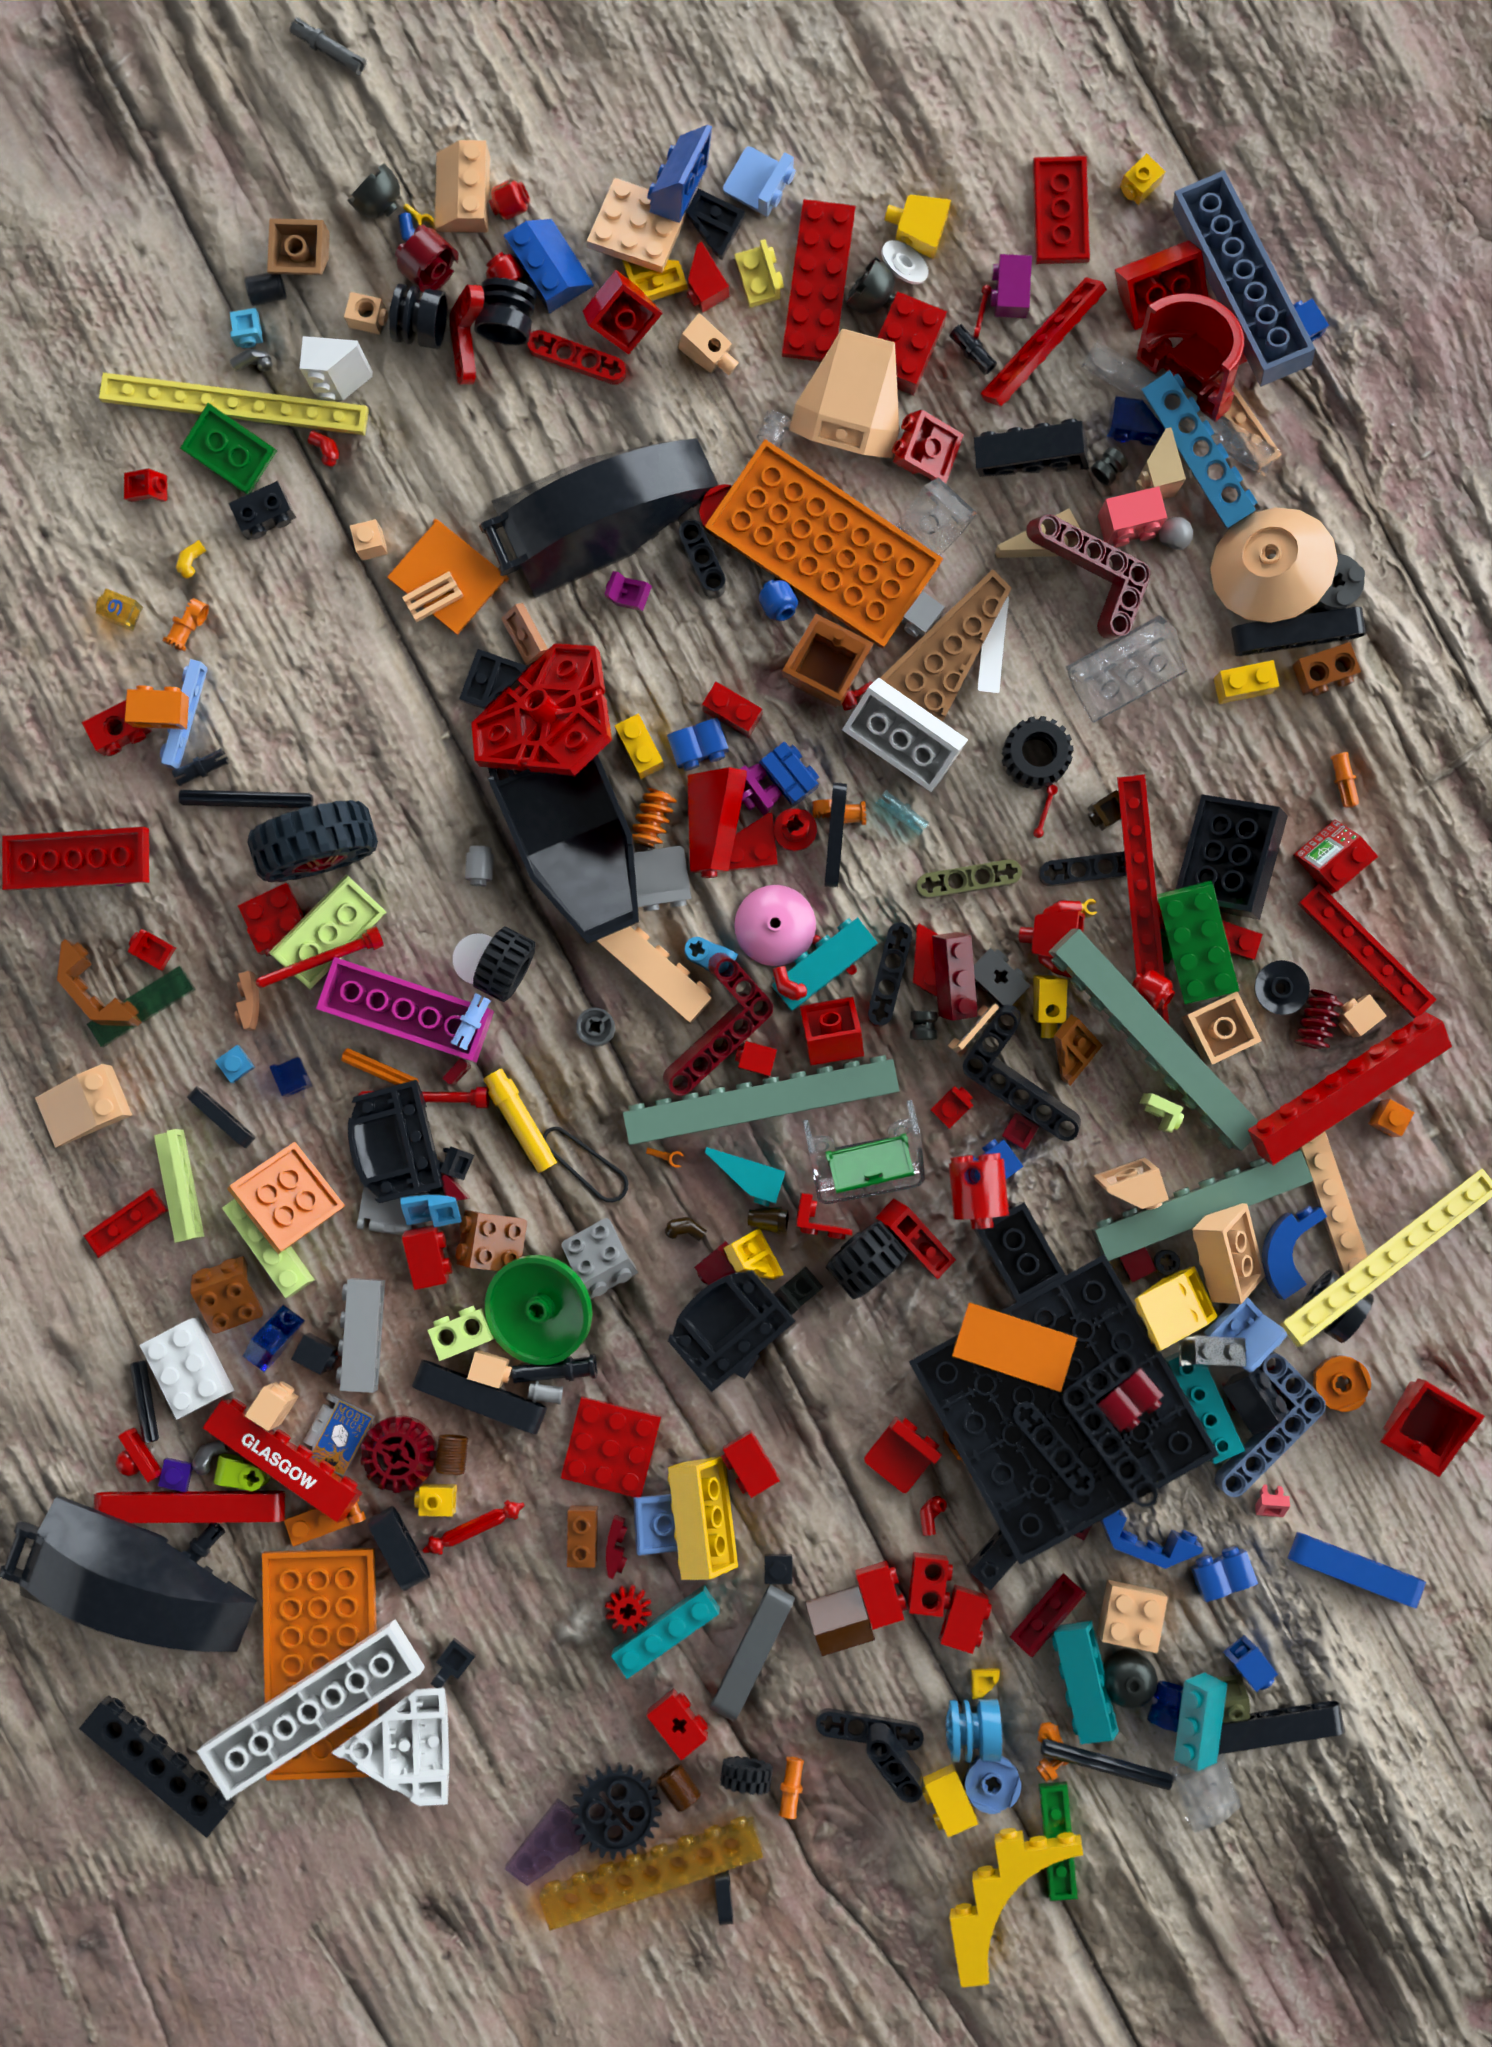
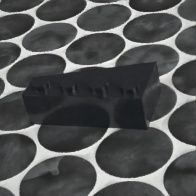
M1066 419L1061 424L1056 425L1040 423L1030 429L1014 427L1008 429L1007 432L997 434L996 432L988 431L981 433L978 437H974L976 470L980 477L1014 475L1017 473V469H1022L1023 472L1040 473L1044 467L1054 468L1056 471H1067V467L1070 465H1080V470L1090 469L1086 432L1083 422L1076 419Z

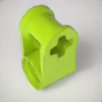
M219 1454L213 1483L223 1487L255 1491L266 1485L270 1481L271 1476L241 1456Z

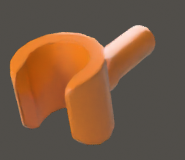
M649 1147L646 1150L648 1155L662 1158L673 1167H681V1165L673 1164L672 1157L675 1154L684 1156L679 1151L668 1153Z

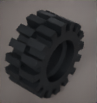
M739 1756L724 1758L720 1785L724 1786L725 1789H731L733 1792L739 1791L741 1794H767L770 1792L773 1766L763 1760L757 1761L758 1759L756 1758L748 1759V1757L740 1758Z

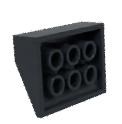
M1201 794L1176 889L1212 881L1221 912L1260 920L1288 815L1279 806Z

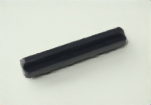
M137 1361L130 1364L141 1436L143 1443H151L159 1439L147 1363L146 1361Z

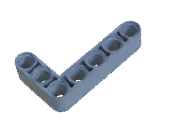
M1273 1351L1262 1362L1260 1368L1269 1376L1272 1386L1287 1400L1286 1406L1289 1412L1279 1425L1253 1435L1243 1445L1245 1451L1231 1457L1215 1474V1484L1230 1497H1239L1244 1494L1325 1412L1326 1404L1323 1397L1283 1356ZM1275 1358L1276 1364L1274 1369L1268 1371L1266 1368L1268 1360ZM1294 1378L1293 1388L1286 1390L1287 1380ZM1313 1398V1406L1305 1410L1306 1400ZM1293 1417L1294 1425L1290 1429H1285L1286 1420ZM1270 1437H1274V1445L1271 1448L1266 1449V1440ZM1254 1456V1465L1251 1468H1246L1245 1463L1247 1459ZM1235 1476V1484L1230 1488H1226L1227 1479Z

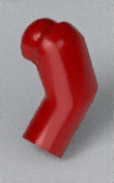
M785 966L772 969L777 990L781 995L791 1000H800L807 995V988L804 984H797L789 980Z
M933 1496L920 1509L923 1536L936 1534L934 1519L941 1511L944 1512L947 1509V1502L944 1498Z

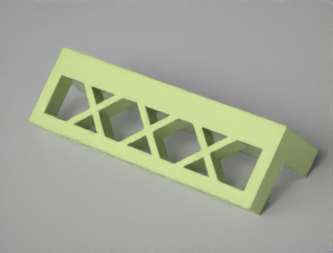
M173 1129L168 1130L167 1133L154 1135L174 1241L176 1243L204 1237L184 1130Z

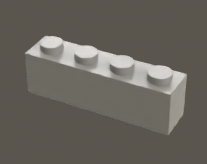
M350 1278L347 1279V1284L343 1285L342 1300L346 1301L345 1312L342 1311L340 1327L344 1328V1337L340 1339L338 1346V1355L342 1356V1367H338L336 1382L340 1384V1391L374 1393L378 1390L385 1280Z

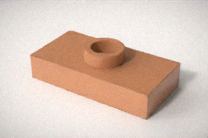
M524 603L515 604L501 618L526 665L534 663L548 650Z

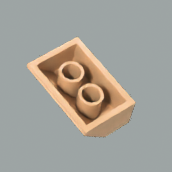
M459 140L437 152L436 232L488 233L490 154L486 140Z
M1243 1203L1204 1216L1192 1229L1193 1240L1197 1245L1199 1263L1203 1268L1206 1280L1205 1286L1209 1291L1211 1302L1242 1304L1265 1277L1248 1205Z

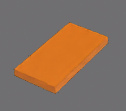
M969 1302L952 1356L1061 1392L1077 1337Z

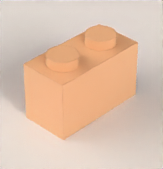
M282 1381L280 1383L274 1382L262 1388L245 1417L270 1431L282 1424L299 1396L293 1393L294 1388Z

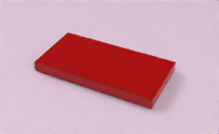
M1087 156L1033 157L1036 264L1089 263Z

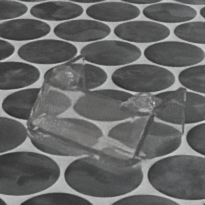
M912 1100L906 1101L908 1119L898 1120L890 1125L888 1137L835 1147L833 1139L829 1136L818 1135L812 1137L809 1121H803L814 1186L819 1202L834 1204L916 1188L925 1181L921 1133ZM906 1133L909 1144L908 1150L915 1173L914 1176L836 1194L831 1168L825 1158L826 1151L831 1150L833 1152L901 1136L900 1134Z

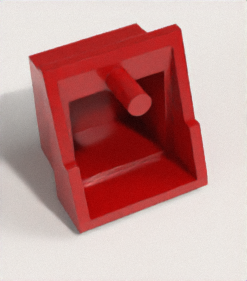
M1417 1378L1415 1382L1410 1381L1383 1427L1387 1432L1379 1442L1440 1478L1463 1444L1467 1443L1485 1415L1428 1381Z

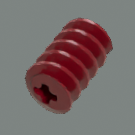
M1311 989L1310 993L1315 997L1308 998L1307 1003L1313 1008H1306L1303 1013L1309 1018L1301 1019L1300 1022L1307 1029H1298L1297 1034L1303 1039H1297L1294 1042L1312 1049L1330 1048V1045L1324 1041V1038H1333V1034L1327 1031V1028L1337 1026L1330 1018L1340 1016L1333 1009L1334 1007H1342L1343 1003L1337 1000V997L1331 993Z

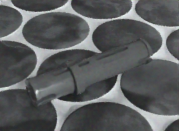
M298 17L295 18V22H292L290 33L308 43L309 48L314 51L319 50L357 75H360L361 71L363 72L366 66V59L326 36L322 29H315Z

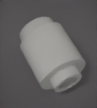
M470 846L469 852L466 853L465 879L469 880L472 886H487V882L492 881L494 855L491 854L490 847Z

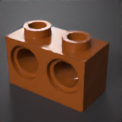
M1351 642L1300 658L1292 665L1303 695L1312 693L1313 696H1317L1329 691L1328 687L1338 684L1339 688L1354 683V678L1361 673ZM1336 661L1344 664L1345 672H1340L1336 669ZM1309 671H1317L1320 675V681L1313 680L1310 677Z
M571 1505L568 1509L567 1568H595L598 1556V1506Z

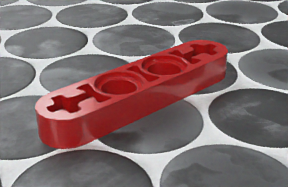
M535 330L530 333L529 342L527 343L531 355L538 359L612 385L620 384L626 378L625 363L616 356L543 330ZM540 339H543L545 346H540L539 349H536L534 342H539ZM548 347L552 348V354H549ZM561 347H568L571 349L572 354L567 359H561L557 356V351ZM586 356H593L597 362L594 367L586 368L582 365V360ZM602 360L606 368L613 369L614 366H618L620 373H615L614 376H611L610 371L602 367V372H599Z

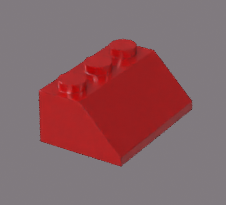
M1189 240L1114 269L1118 294L1135 330L1143 327L1147 307L1163 297L1185 293L1208 297L1202 250Z

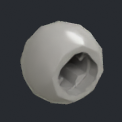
M1175 516L1169 518L1164 522L1159 531V539L1163 545L1169 548L1184 550L1193 539L1192 526L1190 522L1182 517Z

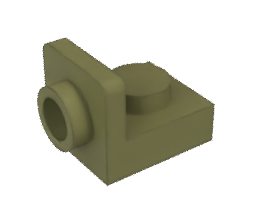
M1241 1675L1217 1677V1679L1228 1683L1222 1722L1228 1723L1250 1719V1698Z

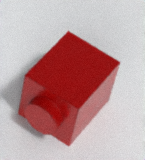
M745 1041L744 1047L738 1046L735 1061L739 1062V1069L770 1077L777 1049Z

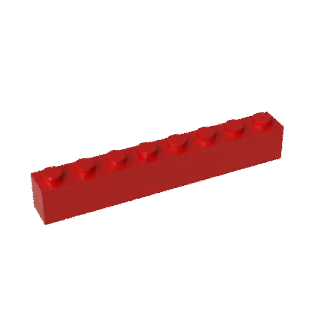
M1427 1012L1417 1016L1413 1021L1394 1031L1380 1043L1370 1047L1365 1053L1350 1060L1345 1066L1326 1076L1324 1080L1312 1088L1305 1090L1301 1095L1282 1105L1268 1117L1258 1121L1256 1125L1248 1129L1258 1155L1270 1164L1275 1165L1450 1049L1452 1045L1443 1021Z

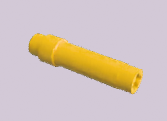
M502 1068L485 1077L483 1080L489 1089L487 1093L494 1105L499 1107L538 1174L556 1164V1159L520 1099L519 1091L512 1079L508 1080Z

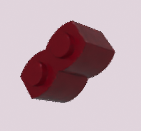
M1138 1368L1131 1376L1097 1403V1406L1118 1432H1121L1123 1429L1129 1432L1140 1423L1137 1418L1144 1411L1150 1414L1162 1404L1159 1399L1163 1394L1142 1369Z

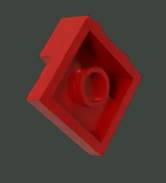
M924 410L908 414L901 424V428L904 430L902 438L895 442L892 453L895 454L893 463L912 474L921 473L939 485L946 484L964 434Z
M287 882L238 905L248 927L246 930L257 953L260 955L265 954L266 957L272 956L269 952L304 917Z

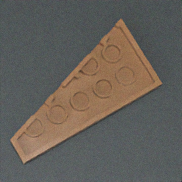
M992 569L886 671L880 679L943 722L1012 588Z

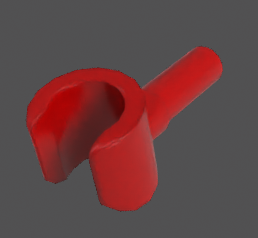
M872 681L855 691H848L842 702L844 711L851 710L858 705L856 698L866 692L873 683Z

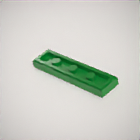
M1067 1782L1038 1784L1043 1836L1046 1839L1057 1838L1061 1833L1072 1832ZM1074 1857L1047 1866L1046 1875L1049 1900L1078 1899Z

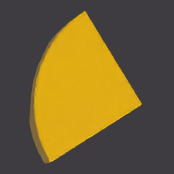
M999 1668L971 1669L972 1699L982 1698L993 1689L999 1680Z

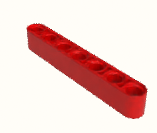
M285 1491L99 1492L94 1494V1509L129 1523L280 1522L285 1520Z

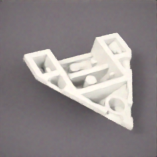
M445 1688L416 1689L332 1751V1753L339 1758L343 1757L356 1765L357 1769L393 1791L397 1790L410 1798V1801L418 1806L448 1804L449 1735Z

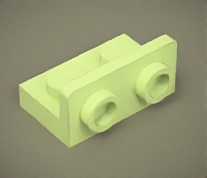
M1143 1093L1139 1103L1146 1106L1144 1111L1157 1117H1163L1158 1129L1172 1133L1173 1129L1177 1130L1184 1118V1114L1181 1113L1183 1107L1155 1094Z

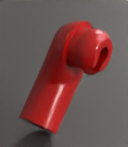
M312 430L308 436V443L321 449L323 455L321 460L324 465L334 466L336 459L339 458L336 442L332 438Z

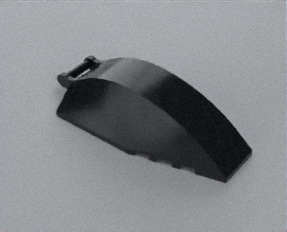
M697 438L658 443L589 457L496 498L491 502L498 516L482 522L479 527L481 532L486 534L499 562L498 570L501 576L522 569L534 597L537 598L632 556L639 551L638 548L657 537L659 532L665 527L679 520L683 513L701 503L705 494L719 484ZM502 526L517 556V559L512 561L509 560L496 532V529Z
M62 1496L55 1498L40 1527L27 1522L16 1523L14 1528L16 1535L6 1563L0 1568V1577L19 1584L20 1596L49 1607L76 1623L122 1639L176 1650L201 1652L238 1651L257 1600L230 1581L225 1583L213 1575V1570L208 1566L203 1568L191 1560V1555L186 1551L181 1553L167 1543L168 1539L164 1536ZM29 1538L34 1540L24 1570L16 1567L25 1541Z

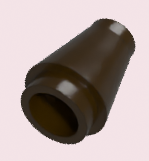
M782 1207L749 1210L748 1226L777 1234L787 1231L789 1222L788 1210H782Z

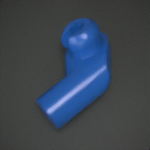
M401 213L398 215L401 237L407 242L416 229L413 228L411 214Z

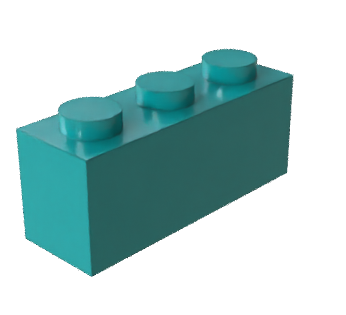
M1201 1673L1184 1680L1174 1754L1175 1761L1196 1772L1217 1763L1228 1683L1207 1673Z

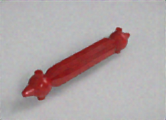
M507 1500L504 1502L503 1509H494L445 1532L441 1538L430 1536L428 1544L422 1551L423 1553L441 1555L444 1547H452L502 1524L506 1518L518 1519V1514L525 1505L523 1502L515 1503Z

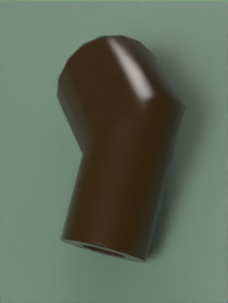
M689 1217L672 1219L665 1228L666 1236L671 1239L688 1233L697 1241H700L707 1232L706 1229Z

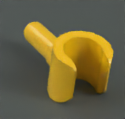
M407 203L403 206V209L415 218L419 226L426 221L435 226L431 215H421Z

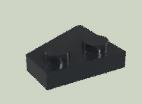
M698 188L686 210V216L716 256L723 260L746 217V212Z
M477 649L459 699L464 703L485 710L508 687H511L528 668L526 665Z

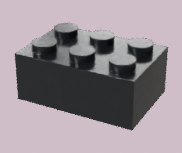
M1019 1202L1008 1208L1009 1215L993 1217V1228L973 1229L1015 1302L1022 1300L1066 1275L1025 1202Z

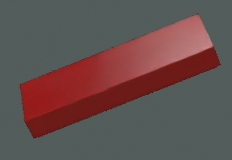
M150 1188L83 1236L97 1257L102 1258L169 1210L155 1189Z

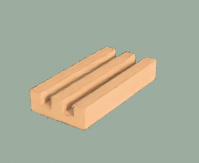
M447 572L402 598L417 623L463 597V594L451 573ZM449 582V584H447V585H445V586L439 588L438 590H436V591L430 593L429 595H427V596H425V597L419 599L418 601H416V602H414V603H411L412 601H414V600L420 598L421 596H423V595H425V594L431 592L432 590H434V589L440 587L441 585H443V584ZM452 589L454 590V593L418 613L416 612V609L437 599Z

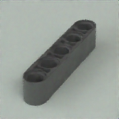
M772 1585L768 1586L711 1702L710 1710L734 1722L736 1721L793 1605L794 1596Z

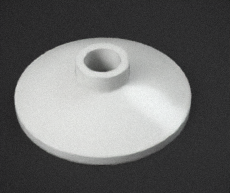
M891 240L884 244L881 255L884 263L895 277L911 284H921L928 277V267L915 249L896 240Z

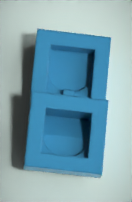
M417 1195L401 1198V1208L407 1225L433 1221L434 1227L461 1222L459 1208L454 1197Z

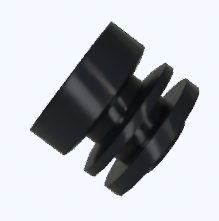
M489 278L484 280L481 285L484 291V305L475 320L474 331L486 340L503 345L518 346L528 343L532 320L529 317L534 314L537 293L531 287L516 280L506 278Z
M398 284L394 290L389 310L391 340L398 343L404 340L405 344H412L417 334L419 346L439 349L444 339L447 324L448 300L446 292L425 289L420 299V291L417 286H411L409 289L405 284Z
M1332 1268L1323 1273L1309 1289L1301 1307L1339 1279V1273ZM1368 1293L1324 1328V1333L1341 1344L1346 1342L1366 1319L1372 1307L1374 1296Z

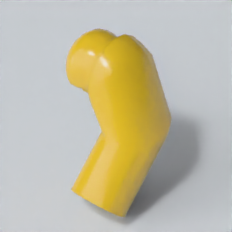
M197 540L179 554L176 570L185 579L195 574V570L192 567L193 560L207 551L200 540Z

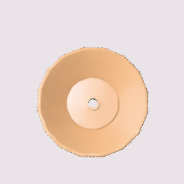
M1275 507L1252 513L1231 526L1216 545L1210 571L1213 589L1227 609L1246 620L1273 623L1295 618L1316 605L1333 582L1338 559L1334 539L1321 521L1301 510ZM1270 554L1276 555L1273 559L1267 558Z

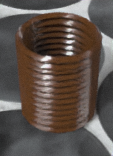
M451 1434L440 1435L438 1437L437 1467L435 1471L446 1475L464 1474L466 1470L468 1437Z
M682 1764L674 1765L657 1780L658 1786L664 1791L663 1793L670 1800L671 1805L675 1807L676 1812L686 1810L701 1796V1792L695 1786L696 1784L692 1782L691 1777L684 1770Z

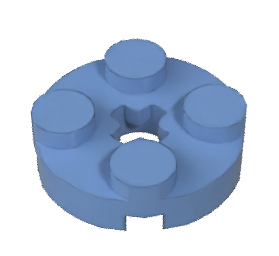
M978 1755L965 1772L964 1786L966 1794L978 1810L988 1814L1001 1813V1810L1012 1807L1018 1800L1021 1792V1781L1016 1767L1006 1757L1001 1756L1000 1762H982ZM991 1777H996V1781L1000 1783V1786L993 1787L992 1791L988 1790V1785L985 1781L991 1779Z

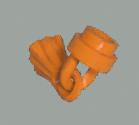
M1052 1722L1040 1725L1037 1740L1040 1743L1044 1739L1063 1743L1058 1725ZM1044 1757L1039 1761L1040 1765L1036 1769L1045 1782L1048 1780L1053 1781L1058 1777L1055 1770L1069 1763L1057 1759L1049 1762Z

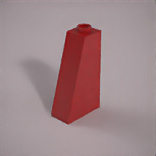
M726 767L687 775L690 872L701 873V878H716L717 873L729 871L747 777L746 770Z

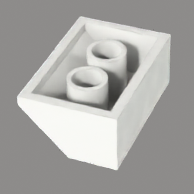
M303 336L300 370L319 400L343 401L372 377L373 371L358 341Z

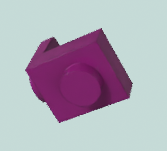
M613 571L610 580L606 584L604 595L617 606L643 611L652 586L648 582L625 578L619 572Z

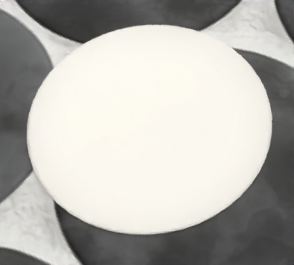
M479 933L471 934L457 944L453 953V966L456 973L464 981L473 984L475 970L492 939L491 936Z

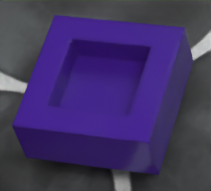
M168 1457L165 1458L158 1486L181 1492L188 1491L193 1471L192 1463Z

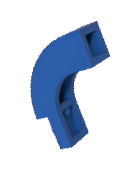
M1307 1206L1296 1214L1297 1219H1295L1292 1213H1284L1274 1222L1266 1235L1262 1247V1265L1266 1281L1278 1299L1285 1300L1307 1285L1294 1265L1293 1248L1301 1234L1327 1217L1321 1207L1311 1208V1206Z

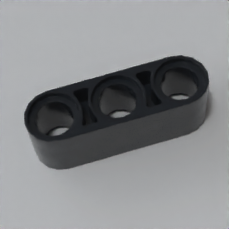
M686 520L679 527L681 546L703 593L712 599L719 598L726 589L725 575L701 524L696 520ZM688 531H695L699 534L693 540H688L684 537ZM703 554L707 555L710 559L705 564H699L695 561L696 557ZM715 578L721 584L717 588H710L706 584L707 581Z
M394 1506L367 1520L377 1545L403 1591H407L430 1578L428 1567Z
M875 1723L869 1726L866 1731L867 1756L899 1799L906 1803L917 1802L922 1796L921 1770L887 1725Z

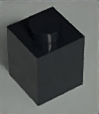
M307 1333L303 1335L291 1360L321 1375L327 1370L331 1371L338 1360V1356L335 1355L338 1347L312 1333Z

